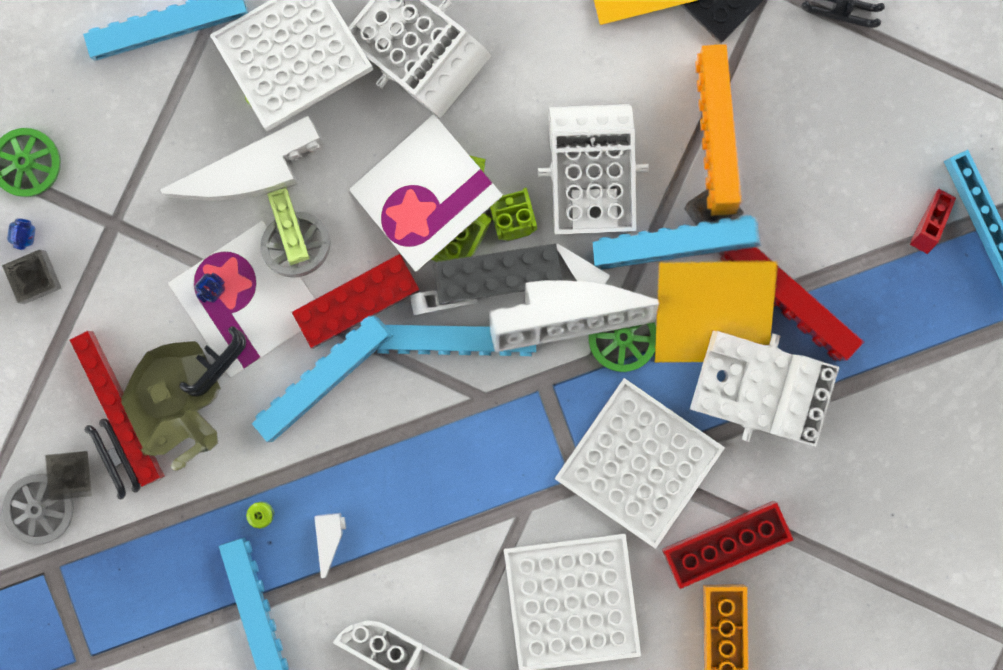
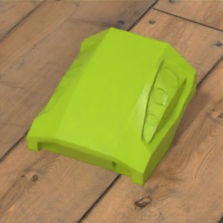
M527 187L523 188L522 191L503 195L490 206L498 240L510 241L529 236L538 230Z

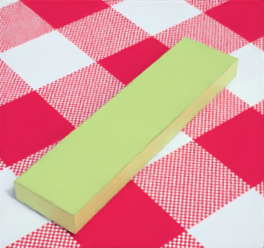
M287 187L267 193L290 266L310 259Z

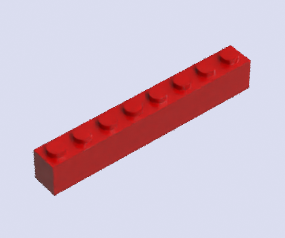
M86 331L70 339L69 341L141 487L165 477L156 457L144 455L141 451L143 447L121 403L124 392L94 332Z

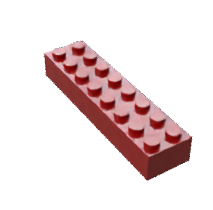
M757 247L718 253L722 256L720 258L722 262H773ZM777 265L773 307L778 306L783 310L781 314L789 321L791 319L797 323L796 327L802 333L810 334L813 337L811 340L818 347L821 348L823 346L827 349V355L834 361H848L864 341Z

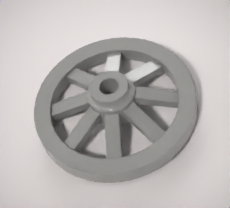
M295 212L299 227L300 222L312 225L303 236L306 249L309 251L321 248L316 258L308 253L310 259L307 261L310 263L302 267H298L299 263L291 265V268L281 266V263L288 260L286 253L274 260L269 253V250L285 251L283 244L270 242L275 232L280 235L276 220L263 233L261 253L264 261L272 271L281 276L295 278L308 275L317 270L329 254L330 237L325 225L317 217L303 212ZM318 230L321 233L322 240L308 243Z
M37 474L18 480L8 490L3 502V517L7 528L15 537L30 544H44L57 539L67 530L73 518L74 507L70 492L63 483L48 475ZM42 482L36 499H34L28 484ZM48 484L59 492L57 495L43 501ZM21 488L28 501L27 504L14 500L15 495ZM63 499L65 513L48 509V506ZM12 506L25 510V513L13 519ZM35 506L38 508V513L33 511ZM45 516L63 520L59 527L54 530ZM30 518L27 534L17 525ZM37 520L49 535L35 536Z

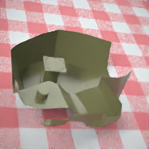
M197 341L170 343L147 351L136 366L121 401L143 447L141 451L144 455H165L185 439L191 438L195 440L194 446L173 460L171 467L174 471L186 467V462L197 454L210 451L218 444L217 431L198 412L217 398L221 390L218 381L207 393L199 397L191 396L179 387L181 382L194 385L208 370L196 359L200 355L208 362Z

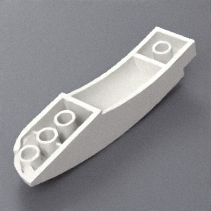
M363 621L344 629L333 642L380 670H469L380 622Z

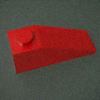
M938 188L910 243L911 246L928 254L937 245L956 198Z

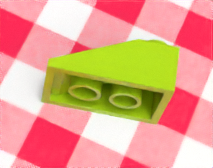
M482 213L433 256L431 260L439 262L474 256L493 218Z

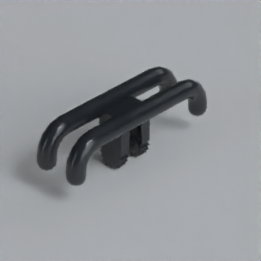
M825 0L833 2L832 10L810 5L808 1L802 3V9L808 13L869 28L880 26L881 20L877 18L871 20L850 15L853 8L870 12H881L885 9L883 3L872 4L859 0Z
M234 326L229 327L228 331L233 339L220 356L206 345L205 351L215 359V362L211 365L203 356L198 355L196 359L208 370L194 385L181 382L179 385L180 389L195 397L207 393L245 349L246 339L244 334Z
M101 419L99 425L105 428L114 448L107 451L99 433L92 425H87L84 431L91 436L117 489V498L122 500L126 496V490L116 467L123 464L131 480V490L134 493L140 490L141 485L109 420Z

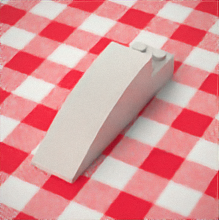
M307 116L161 189V192L169 198L206 201L239 200L261 196L297 184L298 182L288 161L295 162L302 158V154L308 151L313 153L319 150L323 142L312 120Z
M528 282L525 287V305L521 304L509 309L499 308L490 312V333L495 352L653 323L656 320L659 302L657 299L614 286L591 282Z

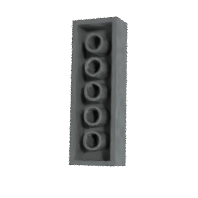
M556 243L439 261L432 264L439 305L523 292L528 282L562 281Z

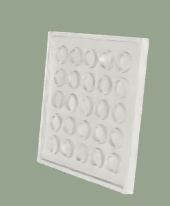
M269 0L210 35L266 132L374 70L331 0Z
M623 378L554 479L656 549L725 447Z
M625 533L504 549L519 670H538L641 656Z

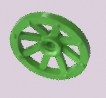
M18 128L7 132L0 138V158L12 161L11 165L0 171V187L15 196L33 197L47 191L54 184L60 172L61 159L57 146L46 134L32 128ZM30 136L22 151L17 137ZM37 138L47 146L45 149L30 154ZM10 141L16 153L15 155L2 152ZM51 154V167L36 163V159ZM25 158V163L21 165V159ZM17 169L13 187L5 181L4 177ZM37 169L49 173V175L40 184L32 170ZM24 172L34 188L20 189Z
M655 323L647 324L650 336L633 335L642 325L613 330L614 333L600 332L588 335L590 350L595 359L610 370L618 372L636 370L646 364L656 350ZM622 333L627 335L626 341L620 339ZM596 338L613 339V342L600 352L596 344ZM633 341L649 343V347L644 355L632 343ZM619 346L618 364L607 360L605 356ZM626 347L630 349L638 361L624 365Z

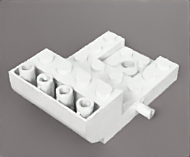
M370 0L348 28L367 59L383 73L376 84L382 89L389 79L397 82L413 98L438 118H441L490 59L491 54L465 29L444 13L452 4L449 0H443L438 7L432 5L427 0ZM380 14H387L384 22H378Z
M630 104L548 107L549 143L552 152V162L550 168H538V172H540L538 177L550 176L552 179L554 233L577 234L636 231V174L638 172H649V164H636L635 129L632 106ZM594 206L599 207L601 210L600 215L597 217L589 215L590 209Z
M713 331L690 410L740 424L745 428L741 440L750 442L753 430H760L816 447L839 367L805 356L783 352L777 348L781 337L777 334H772L769 345H761L726 333ZM720 370H723L726 374V378L722 382L717 379V373Z

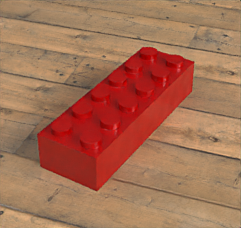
M398 254L294 310L292 314L310 348L314 349L357 326L366 317L375 316L405 300L410 295L418 293L420 289L402 256Z
M771 501L663 548L662 552L678 588L682 589L791 542L793 537L778 503Z

